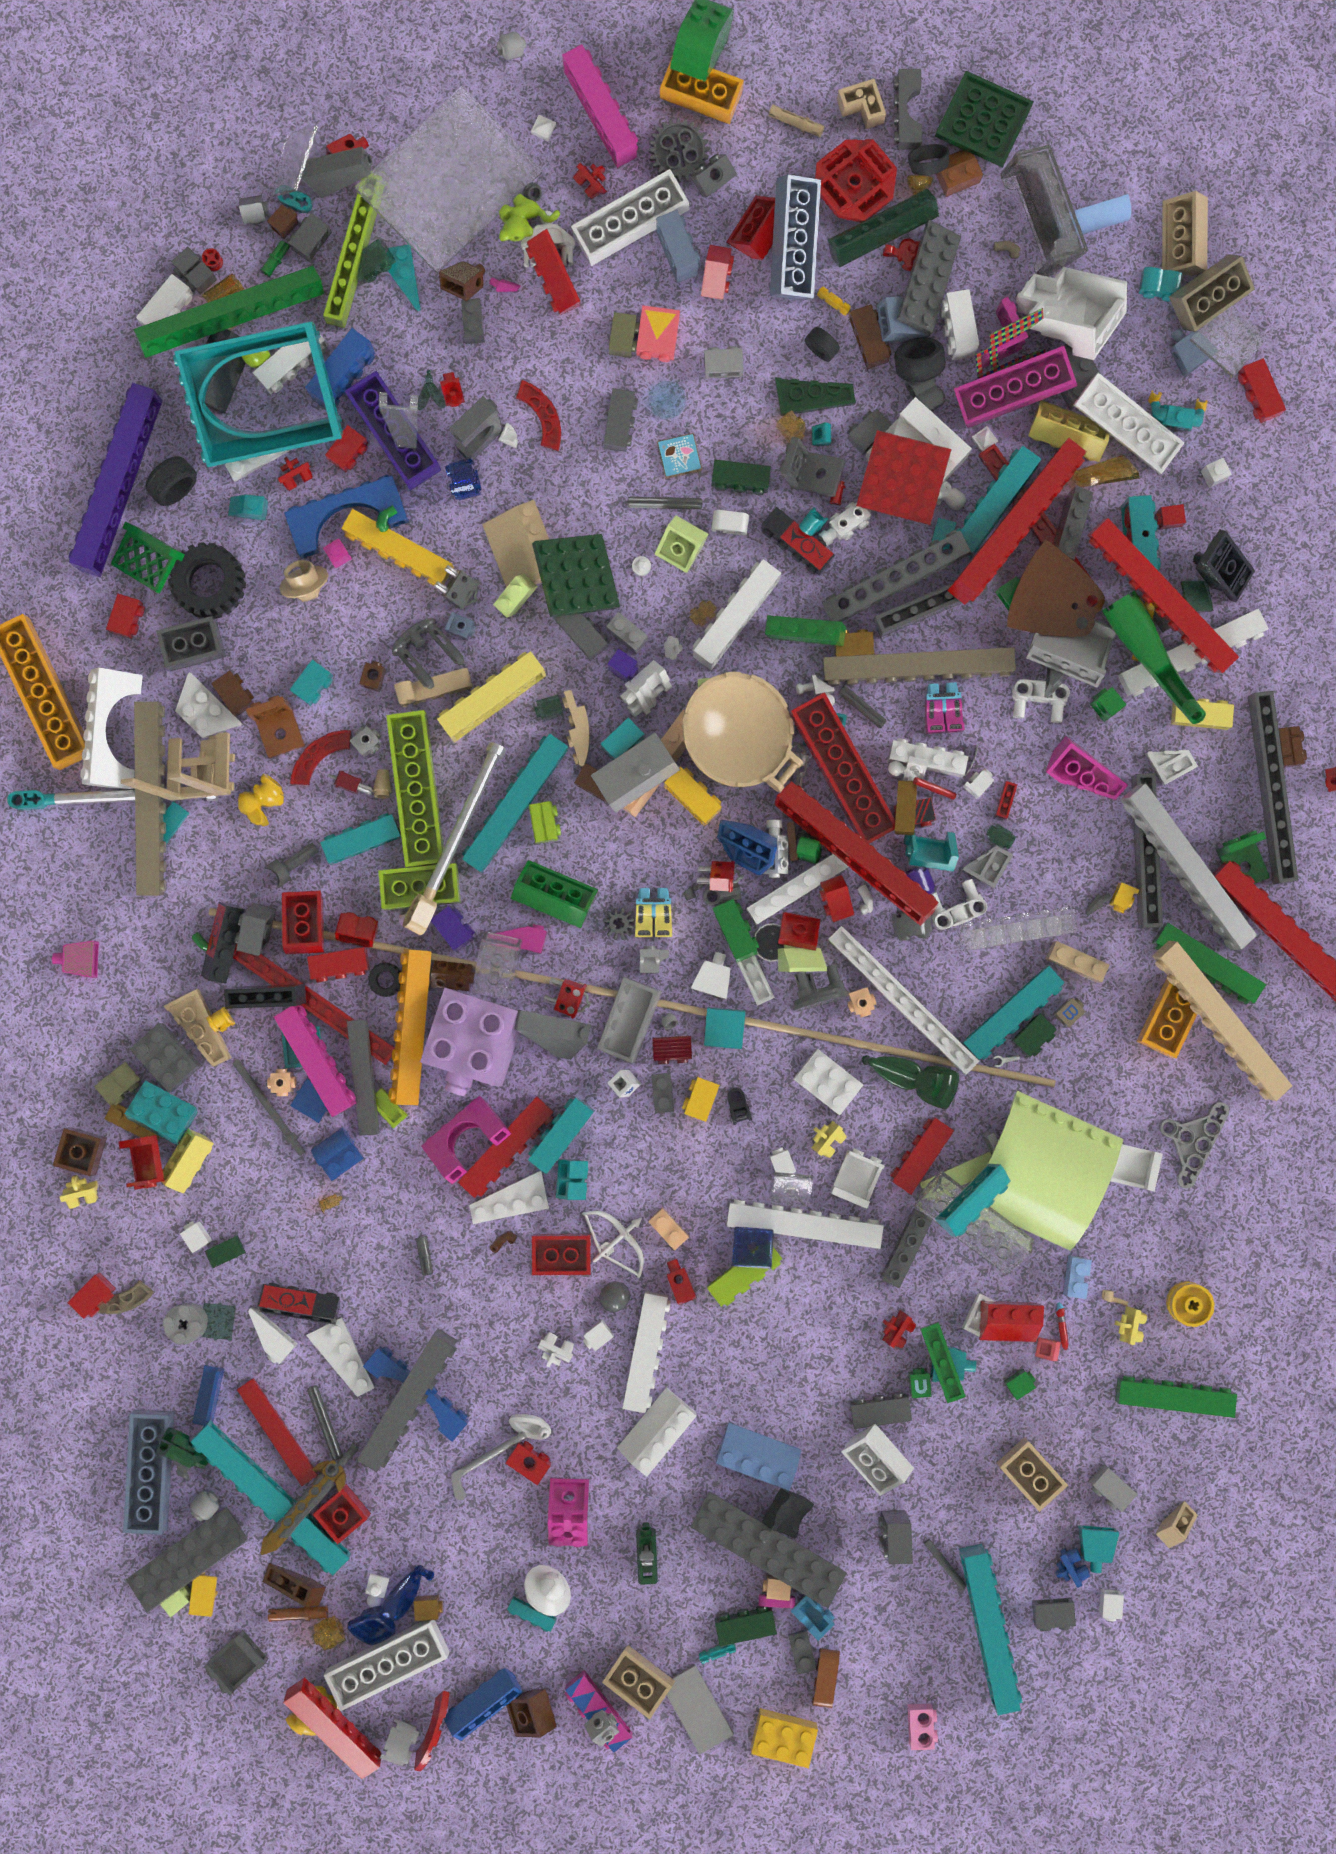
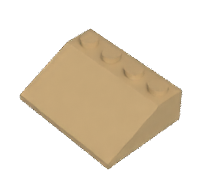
M531 500L482 524L506 588L515 576L525 574L535 584L541 583L532 543L539 540H548L549 537L535 500Z

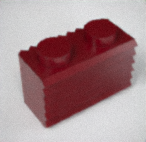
M691 1036L652 1038L653 1059L658 1061V1064H669V1060H677V1063H688V1059H692Z

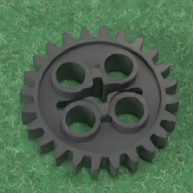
M677 117L676 123L669 119V125L662 122L663 129L656 128L658 134H652V138L655 141L649 142V145L654 148H650L648 153L654 154L649 160L655 161L653 168L659 167L658 175L670 169L674 177L678 178V182L681 183L682 177L688 181L689 175L692 176L697 167L706 165L703 160H708L709 158L705 154L710 150L709 147H705L708 144V140H703L705 132L699 134L700 126L693 128L694 121L688 125L687 118H685L683 123H680V119ZM673 134H676L679 149L682 150L681 156L685 164L684 167L681 165L679 152L676 151L677 144ZM686 134L690 137V141L683 142L680 136ZM670 140L672 146L667 148L663 146L662 142ZM692 153L696 159L689 161L686 158V154ZM673 158L677 160L678 164L670 166L668 160Z

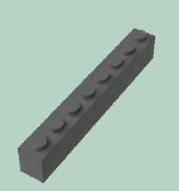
M1156 773L1135 774L1131 776L1132 789L1137 785L1146 783L1157 798ZM1133 818L1136 889H1139L1137 894L1138 929L1163 927L1160 856L1155 846L1147 840L1146 834L1136 825Z
M437 1328L357 1460L376 1473L380 1467L385 1468L390 1460L388 1454L390 1451L394 1453L400 1443L397 1439L399 1436L404 1437L409 1429V1426H407L408 1421L411 1420L413 1422L419 1412L416 1408L419 1404L422 1406L428 1398V1395L425 1393L428 1389L432 1390L437 1383L436 1375L438 1373L442 1374L448 1365L445 1363L447 1357L451 1359L457 1348L454 1346L458 1341L457 1339Z

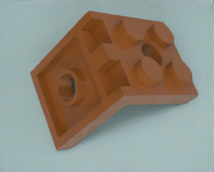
M276 695L270 697L269 701L253 703L250 705V708L246 709L248 717L257 724L269 759L305 747L291 704L283 696ZM279 729H283L286 732V736L281 740L277 739L275 735Z

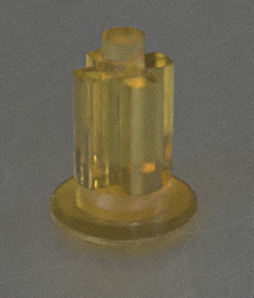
M334 1194L323 1200L318 1198V1204L322 1213L325 1214V1210L340 1205L339 1201L343 1200V1197L341 1195L337 1197Z

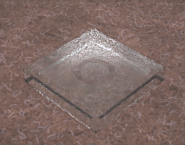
M774 1172L771 1204L809 1208L813 1175Z

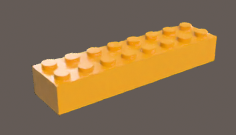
M21 614L0 624L1 659L53 768L62 770L83 760L82 752L85 749L83 728L31 619Z

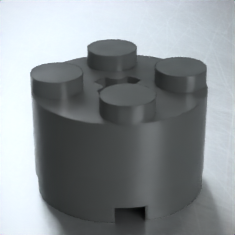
M898 911L899 915H896L894 912L891 913L894 937H897L899 941L910 940V936L915 935L918 938L930 937L932 932L931 916L920 926L903 911Z

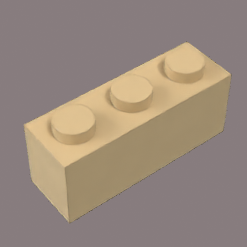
M1058 941L1052 943L1045 960L1097 983L1103 982L1110 966L1101 960Z

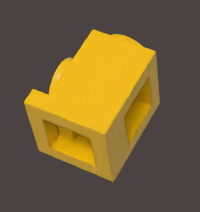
M1122 882L1118 883L1109 905L1114 906V911L1124 914L1127 908H1131L1135 899L1133 894H1138L1139 889Z

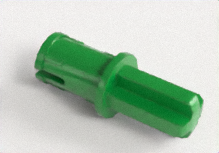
M280 241L272 254L269 253V258L260 271L271 277L279 264L281 265V260L290 246L285 241Z

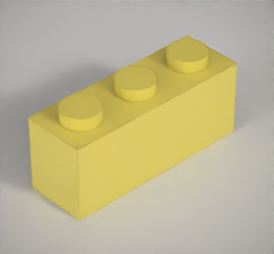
M1198 699L1197 702L1206 712L1204 720L1198 724H1192L1174 703L1172 705V725L1228 730L1233 726L1234 705L1228 704V701L1218 700L1216 703L1209 702V699Z
M188 1128L163 1169L164 1181L162 1183L184 1194L191 1185L196 1172L200 1170L205 1157L211 1152L214 1143L206 1136Z

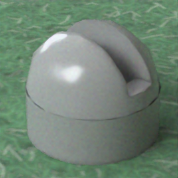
M666 1013L667 1016H662L661 1022L664 1029L670 1030L678 1024V1020L673 1014Z

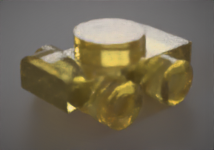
M703 600L699 603L700 607L698 610L694 607L690 611L691 615L689 618L696 626L700 624L702 627L707 623L705 620L707 617L711 620L716 616L714 611L717 608L710 600L707 603Z

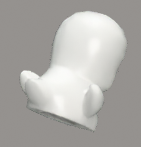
M945 481L941 486L937 505L944 501L949 508L958 511L965 505L966 496L958 489L952 488L951 484Z

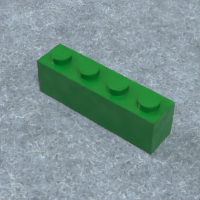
M767 615L765 635L769 639L844 646L846 626L842 622Z

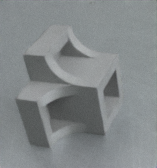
M644 946V949H640V973H659L660 963L664 959L669 958V950L656 949V946Z

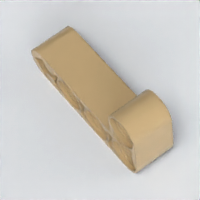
M468 668L431 677L434 681L432 689L424 687L420 681L413 683L411 681H402L394 685L401 707H408L407 705L412 703L413 705L426 702V699L430 698L433 700L444 697V694L447 693L451 695L473 688Z

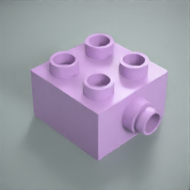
M444 988L420 1062L446 1070L445 1081H447L445 1090L457 1095L465 1096L467 1088H471L473 1080L502 1087L520 1033L514 1029L518 1010Z

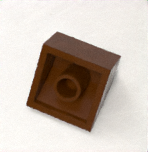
M532 1689L523 1692L506 1705L515 1737L541 1738L557 1727L546 1689Z

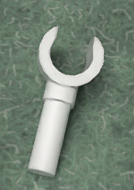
M1019 1055L1003 1058L995 1056L993 1058H1000L1002 1060V1063L994 1065L995 1067H1001L1004 1063L1020 1060Z

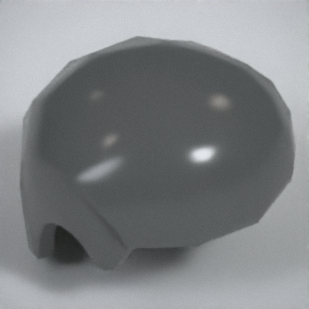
M613 1281L601 1289L599 1295L600 1304L606 1311L618 1312L627 1306L631 1295L629 1288L624 1283Z

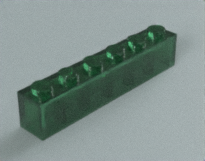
M927 188L828 239L831 258L840 268L920 227L928 220L939 217L937 199Z

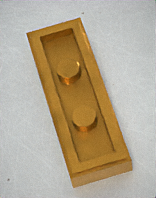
M898 780L895 834L914 835L917 785L913 784V781Z

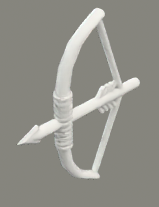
M583 1212L582 1215L585 1217L599 1252L592 1261L597 1262L601 1257H604L640 1278L644 1265L643 1253L636 1239L629 1232L633 1228L639 1227L642 1218L632 1220V1224L624 1228L620 1221L606 1212ZM596 1214L605 1217L613 1223V1226L617 1228L616 1230L620 1232V1235L611 1243L604 1242L599 1246L587 1215ZM623 1237L633 1246L638 1254L640 1263L638 1272L608 1257L614 1252L613 1246Z

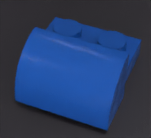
M344 1127L311 1149L317 1164L323 1168L331 1181L364 1159Z

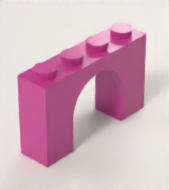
M481 1096L473 1099L466 1108L458 1112L452 1120L444 1124L437 1133L429 1137L421 1145L441 1175L451 1184H454L467 1172L457 1159L454 1151L455 1142L462 1132L470 1128H480L496 1146L511 1134L495 1111Z

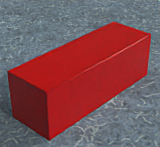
M1009 781L1004 783L995 813L996 817L1008 818L1018 784Z

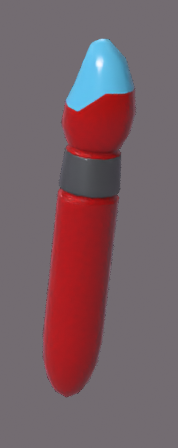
M1058 1302L1056 1315L1058 1316L1060 1340L1063 1349L1067 1350L1069 1341L1064 1317L1065 1310L1063 1305Z

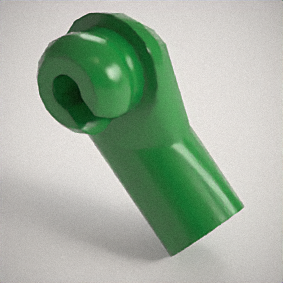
M393 505L378 514L376 527L379 528L380 532H386L389 529L388 519L397 514Z

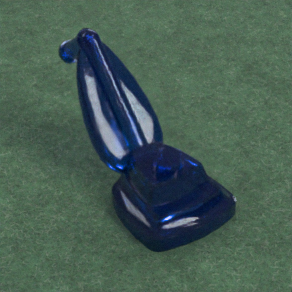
M422 1565L416 1566L413 1571L407 1574L391 1590L382 1606L367 1608L363 1610L360 1616L350 1620L347 1625L349 1632L368 1645L381 1643L393 1636L396 1632L394 1621L400 1620L408 1612L419 1590L421 1576L430 1581L434 1578V1572L427 1570Z

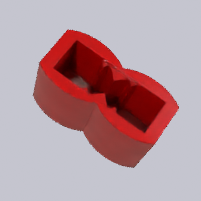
M352 912L341 913L335 931V939L345 943H355L363 947H373L378 931V921L371 916L358 917Z

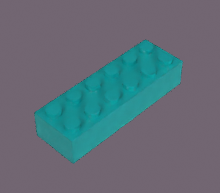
M1024 446L1020 450L1017 448L1010 456L1009 465L1004 464L998 473V480H993L988 486L985 498L981 496L975 504L976 510L974 513L969 512L964 519V527L956 530L957 532H962L972 552L971 555L967 556L969 559H972L1040 465L1041 458Z

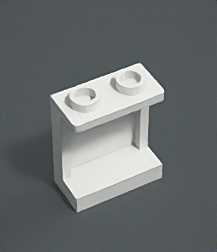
M1122 1144L1110 1181L1155 1192L1163 1154Z
M853 1148V1151H847L830 1193L867 1209L872 1192L885 1166L881 1164L882 1160L873 1156L868 1159L863 1156L864 1152Z

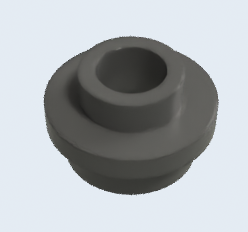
M534 182L528 183L523 191L524 197L535 202L538 201L542 196L541 187ZM533 189L534 193L530 195V191Z

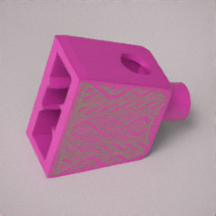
M86 941L63 945V953H53L52 963L62 964V972L97 978L99 942Z

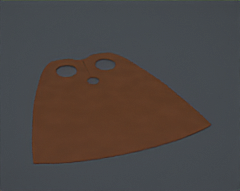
M1045 540L1031 558L1019 581L1010 605L1006 627L1049 636H1086L1091 633L1095 625L1094 615L1101 611L1105 603V597L1098 585L1077 563L1051 542ZM1089 595H1095L1098 598L1096 606L1089 607L1087 605L1086 599ZM1073 603L1078 604V608L1075 610L1072 609ZM1079 617L1087 619L1088 624L1086 628L1079 629L1076 626V621Z

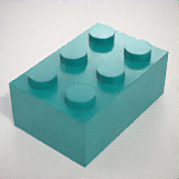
M145 1080L124 1114L128 1120L178 1145L198 1111L193 1105Z

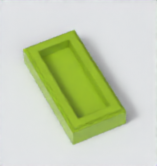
M383 1087L375 1093L377 1111L394 1129L408 1115L399 1105L390 1102L391 1099H389V1095Z

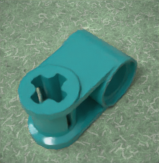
M813 507L801 521L799 528L807 535L812 536L819 532L829 519L827 517L824 518Z

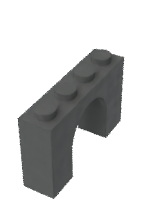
M484 396L449 428L451 434L459 441L455 445L456 449L469 463L502 433V423L499 421L497 405L490 398L487 400Z

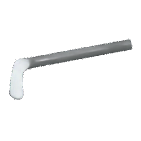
M520 1432L454 1471L451 1475L455 1498L457 1500H464L466 1498V1493L461 1483L463 1475L526 1439L525 1432Z

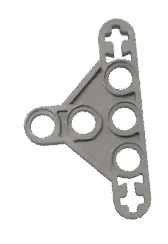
M1214 1103L1206 1116L1180 1124L1171 1119H1164L1160 1122L1159 1131L1164 1136L1172 1139L1181 1164L1176 1178L1180 1187L1187 1189L1195 1184L1229 1115V1107L1225 1103ZM1221 1106H1223L1222 1110L1224 1111V1114H1219L1217 1117V1119L1221 1120L1220 1123L1216 1120L1210 1119L1211 1116L1216 1117L1218 1113L1215 1110L1216 1107L1220 1108ZM1166 1122H1170L1173 1125V1130L1170 1133H1166L1163 1130ZM1210 1122L1216 1125V1130L1213 1133H1208L1206 1130V1126ZM1183 1131L1190 1133V1139L1187 1142L1181 1140L1180 1135ZM1204 1139L1208 1146L1205 1150L1201 1151L1198 1148V1142ZM1192 1157H1197L1199 1160V1165L1195 1168H1192L1189 1164ZM1186 1167L1189 1170L1195 1171V1174L1190 1173L1188 1176L1190 1183L1183 1184L1184 1181L1181 1178L1182 1176L1186 1177L1189 1172L1185 1171Z

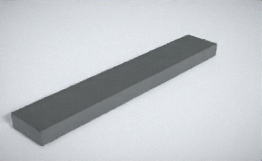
M368 1020L347 1021L355 1101L357 1103L359 1136L378 1135L380 1132Z

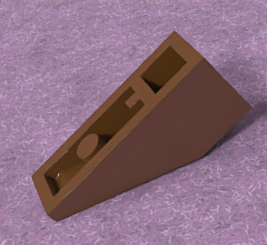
M269 1563L262 1581L304 1607L319 1606L326 1586L312 1578Z

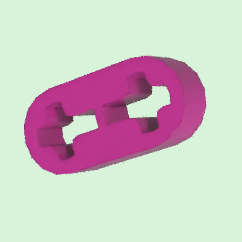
M759 1594V1606L794 1608L796 1604L795 1596H790V1601L766 1599V1594Z

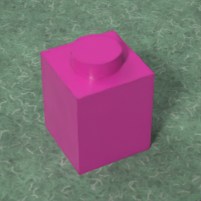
M339 538L323 547L335 568L352 559Z

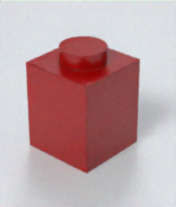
M1184 504L1160 507L1155 514L1159 530L1178 528L1186 524Z

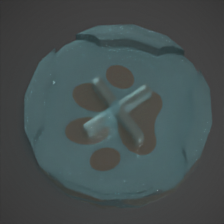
M660 382L649 393V408L659 418L673 419L684 410L686 403L685 393L675 382Z

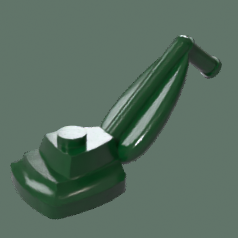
M868 1055L862 1057V1063L873 1067L876 1073L884 1080L901 1089L913 1090L916 1088L917 1095L923 1101L937 1108L947 1109L957 1092L959 1073L949 1068L927 1066L922 1070L917 1063L905 1058L893 1056L875 1058Z

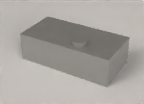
M655 732L593 773L591 777L610 807L615 812H618L680 771V769Z

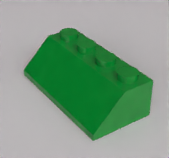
M528 860L515 883L510 899L573 926L582 928L598 889Z

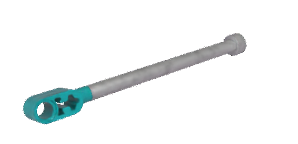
M135 789L45 794L37 790L14 791L8 795L7 802L10 807L17 810L44 809L47 805L135 801ZM21 796L22 803L17 806L15 803L16 798ZM219 796L206 797L207 801H218ZM38 797L41 798V800L37 801V803L30 801V799H38Z

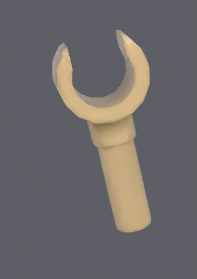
M1102 1291L1103 1300L1116 1302L1124 1306L1128 1305V1301L1114 1297V1291Z

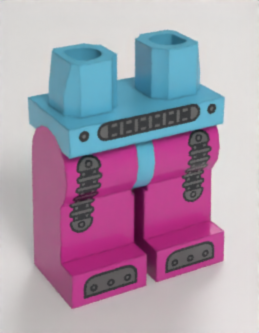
M956 682L945 684L946 693H939V684H928L927 694L924 696L926 734L954 733L965 730L961 692H958Z

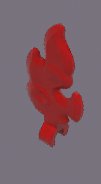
M906 238L901 241L899 248L886 244L882 256L897 257L898 262L904 261L902 268L911 271L920 241Z

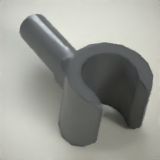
M697 884L685 890L684 896L686 900L695 898L696 894L694 891L700 889L705 884Z

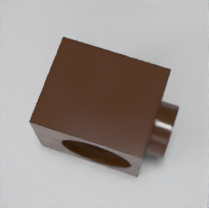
M371 661V663L365 662L359 683L360 686L380 692L386 669L382 667L383 664L376 661ZM372 671H377V678L374 680L369 679V674Z

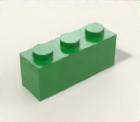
M734 899L712 908L736 963L758 954V942L755 937L751 938L749 934L751 927L747 920L743 921L741 916L743 910L740 903L736 904Z

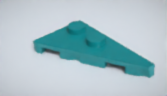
M411 245L374 250L375 255L382 262L388 273H390L401 291L406 295L412 306L417 311H420L421 307Z

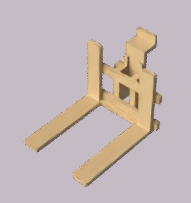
M224 732L209 736L208 740L201 741L199 757L182 759V739H169L167 789L135 778L121 779V784L171 801L231 795V791L234 790V782H229V762H235V754H229L230 734ZM191 767V775L188 776L181 773V768ZM181 783L188 785V787H181Z

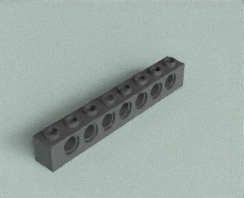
M954 530L946 534L945 539L941 541L937 539L929 543L928 548L915 550L911 553V557L898 559L894 562V566L881 568L877 571V575L871 578L870 576L862 578L859 581L860 584L854 587L853 585L845 587L842 590L843 593L837 596L836 594L828 596L826 602L822 604L830 621L843 622L971 555L972 552L962 532ZM946 545H952L953 551L948 555L944 554L943 548ZM934 554L935 561L931 564L926 563L927 555ZM917 563V571L910 573L908 570L909 565ZM900 572V580L893 582L891 579L892 574ZM878 581L883 582V588L880 591L874 589V585ZM860 590L866 591V597L863 600L857 598ZM843 599L849 600V606L846 609H842L840 606Z

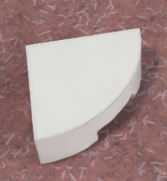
M506 423L499 441L516 448L518 444L516 431L509 423Z

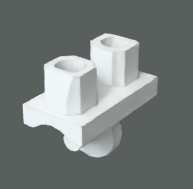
M548 1332L543 1340L541 1339L538 1345V1349L551 1354L543 1353L542 1358L548 1361L546 1366L550 1368L552 1363L559 1366L561 1360L569 1363L573 1356L571 1353L574 1344L564 1340L562 1347L558 1348L554 1346L557 1336Z

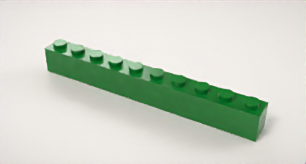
M312 265L133 330L145 358L321 296L324 294L322 281Z

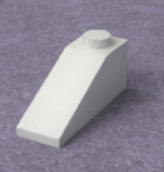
M253 1306L248 1312L263 1349L268 1354L269 1360L280 1364L298 1343Z

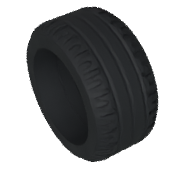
M919 337L910 339L902 343L894 354L896 372L901 379L908 382H925L934 379L943 372L946 365L944 347L933 338Z
M170 457L156 466L146 480V491L161 506L175 504L191 491L196 483L197 473L183 457Z

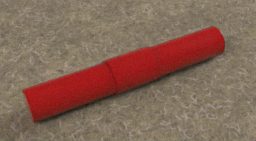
M918 777L913 779V784L952 800L956 798L957 794L953 791Z

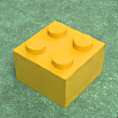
M698 1076L696 1080L692 1079L688 1089L692 1092L689 1098L685 1097L682 1109H685L684 1114L706 1122L720 1085Z

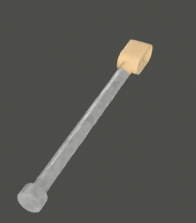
M488 743L485 750L488 755L423 895H416L405 916L403 927L418 935L424 934L437 907V903L433 899L497 760H502L506 749L497 743Z

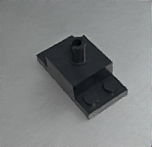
M1221 529L1214 536L1205 553L1197 552L1193 557L1194 564H1198L1195 569L1208 586L1212 589L1223 591L1227 598L1235 603L1255 572V569L1227 531Z

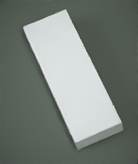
M755 955L737 963L757 1006L775 998Z

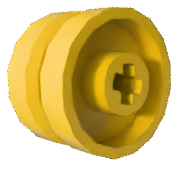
M1183 1281L1175 1284L1169 1290L1166 1297V1306L1169 1314L1173 1319L1186 1326L1197 1327L1204 1325L1214 1313L1215 1303L1213 1296L1206 1288L1195 1282Z

